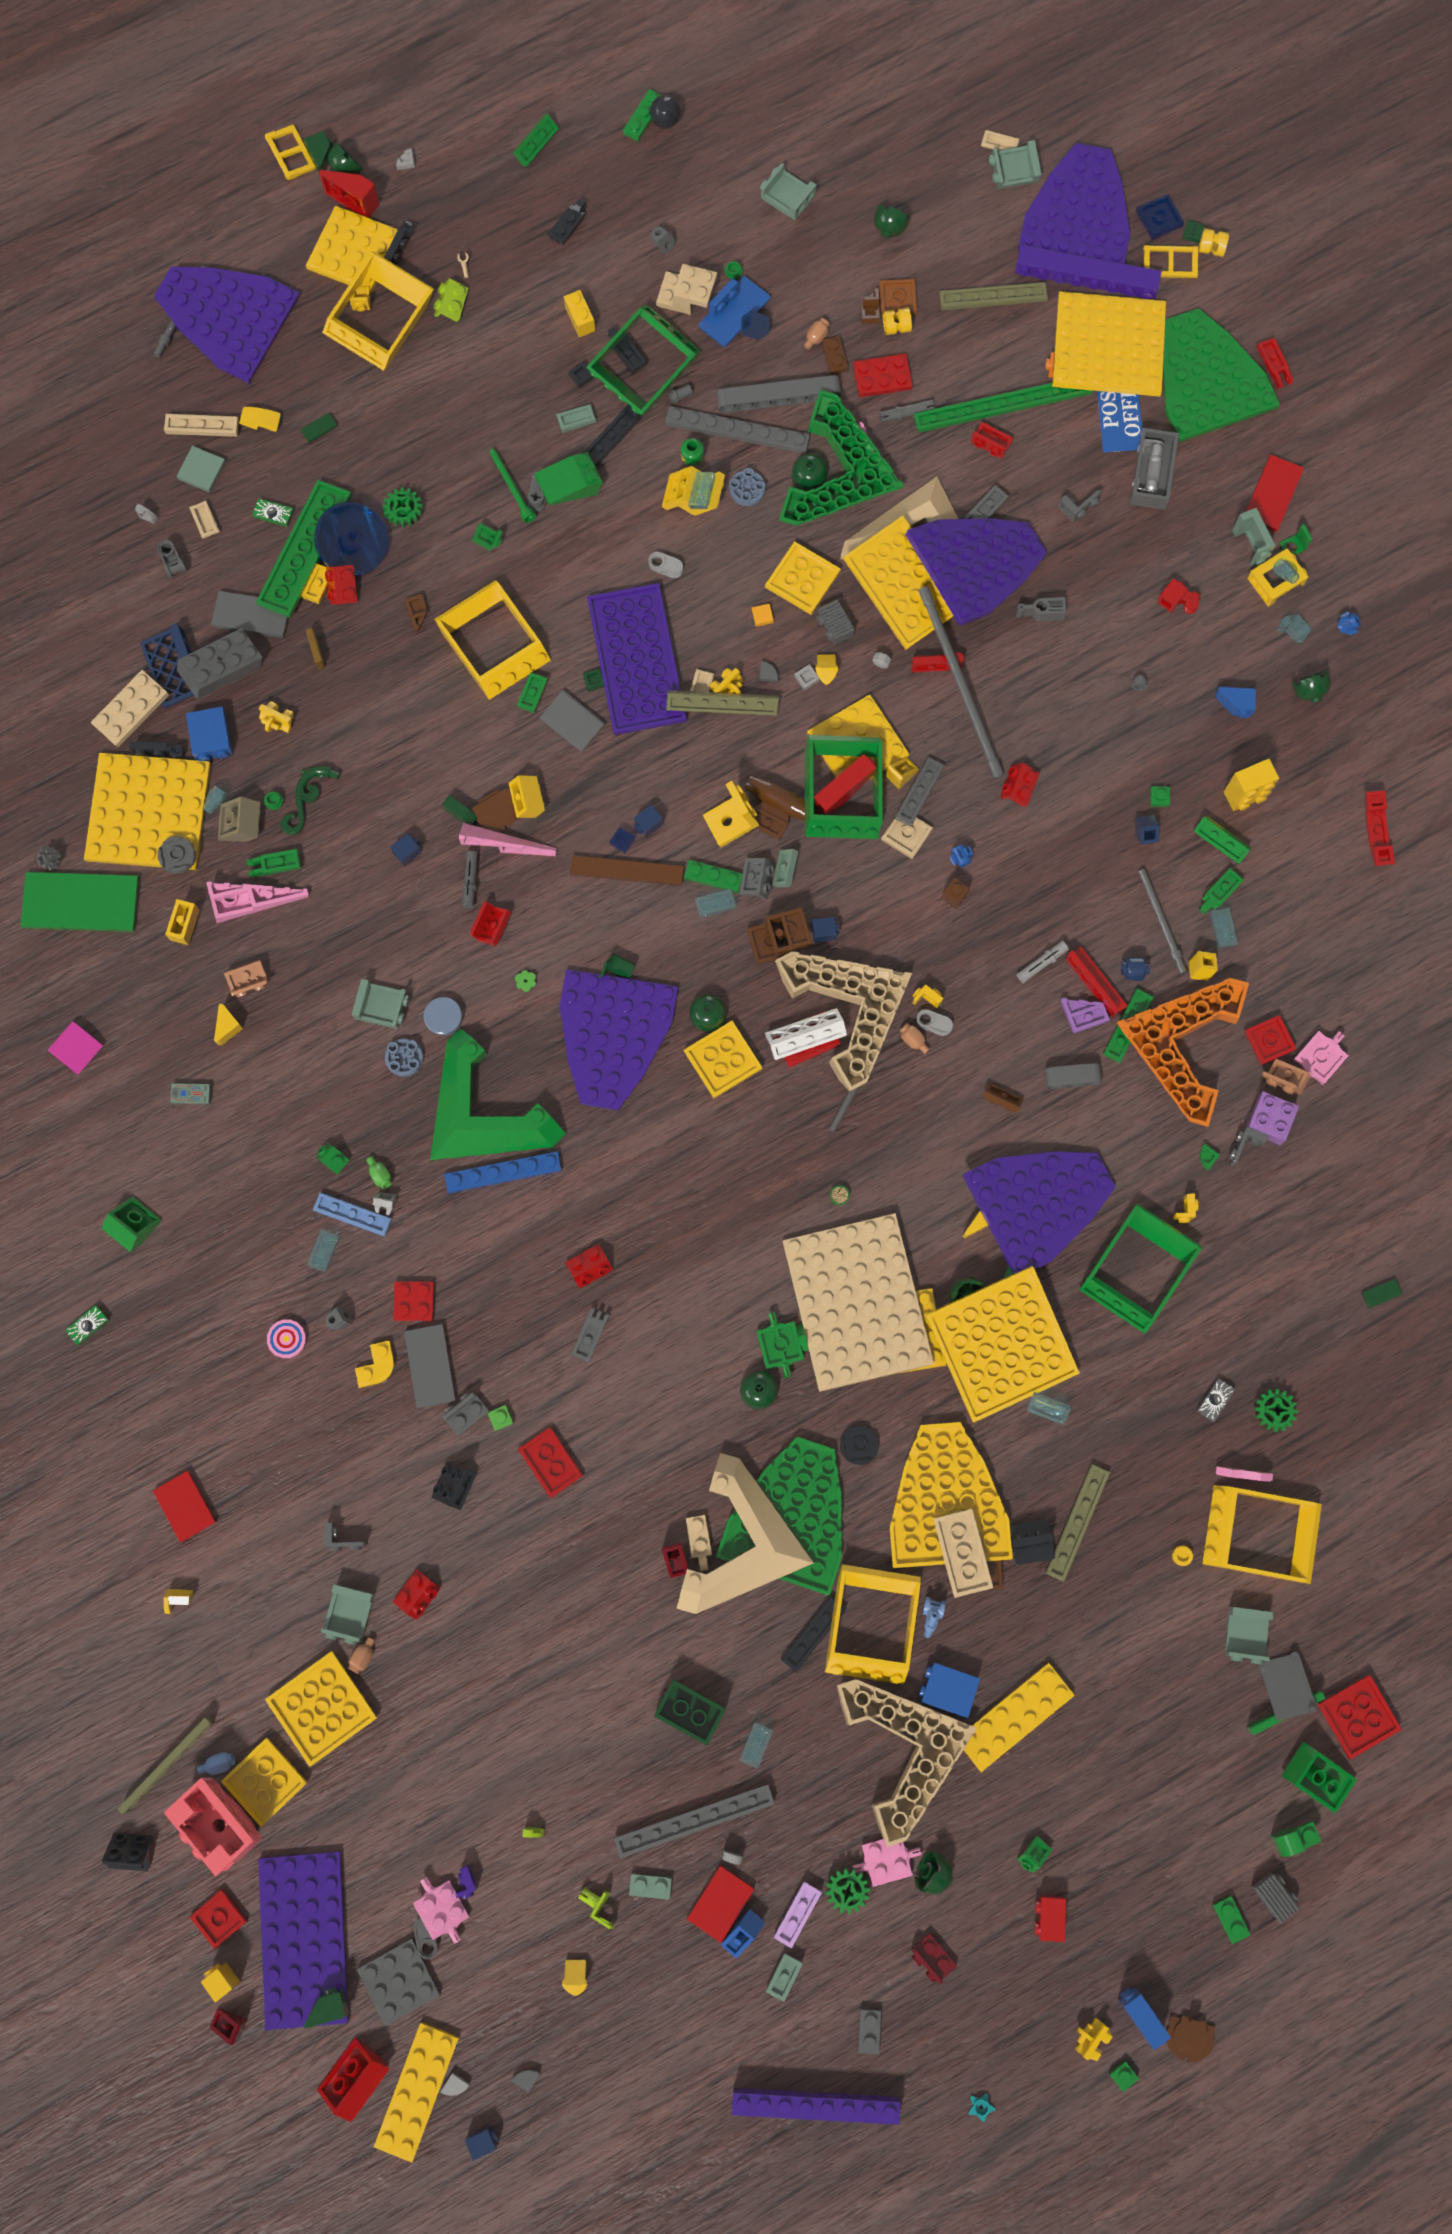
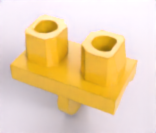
M726 668L721 675L723 681L721 683L713 681L709 686L712 693L741 694L739 688L744 680L740 676L738 669L735 668L732 671Z
M272 701L266 706L260 705L259 719L262 720L261 723L265 724V731L271 732L273 729L277 731L280 729L286 733L291 731V723L294 718L292 711L286 709L283 713L278 712L279 706Z
M1095 2018L1092 2024L1088 2023L1084 2030L1078 2027L1077 2031L1081 2035L1077 2040L1079 2044L1075 2050L1087 2060L1098 2061L1102 2051L1097 2046L1101 2041L1105 2044L1109 2043L1113 2035L1104 2023Z

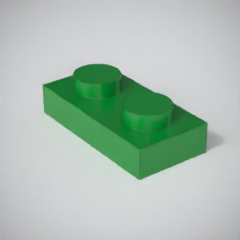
M530 672L517 707L535 714L548 683V678Z
M1232 1896L1212 1904L1231 1944L1250 1936Z

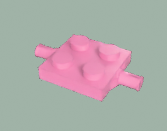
M1318 1031L1293 1061L1302 1067L1303 1070L1311 1074L1310 1077L1315 1078L1324 1085L1349 1056L1338 1045L1345 1035L1342 1034L1340 1036L1342 1032L1338 1031L1333 1039Z
M884 1839L862 1845L864 1863L852 1866L855 1869L861 1867V1869L855 1870V1873L867 1871L874 1887L912 1876L910 1858L921 1856V1852L913 1854V1852L920 1851V1848L907 1850L903 1842L886 1847Z
M428 1877L420 1881L426 1892L413 1905L432 1940L442 1934L449 1933L455 1944L461 1940L455 1928L462 1921L469 1918L459 1897L456 1898V1892L450 1881L438 1887H433Z

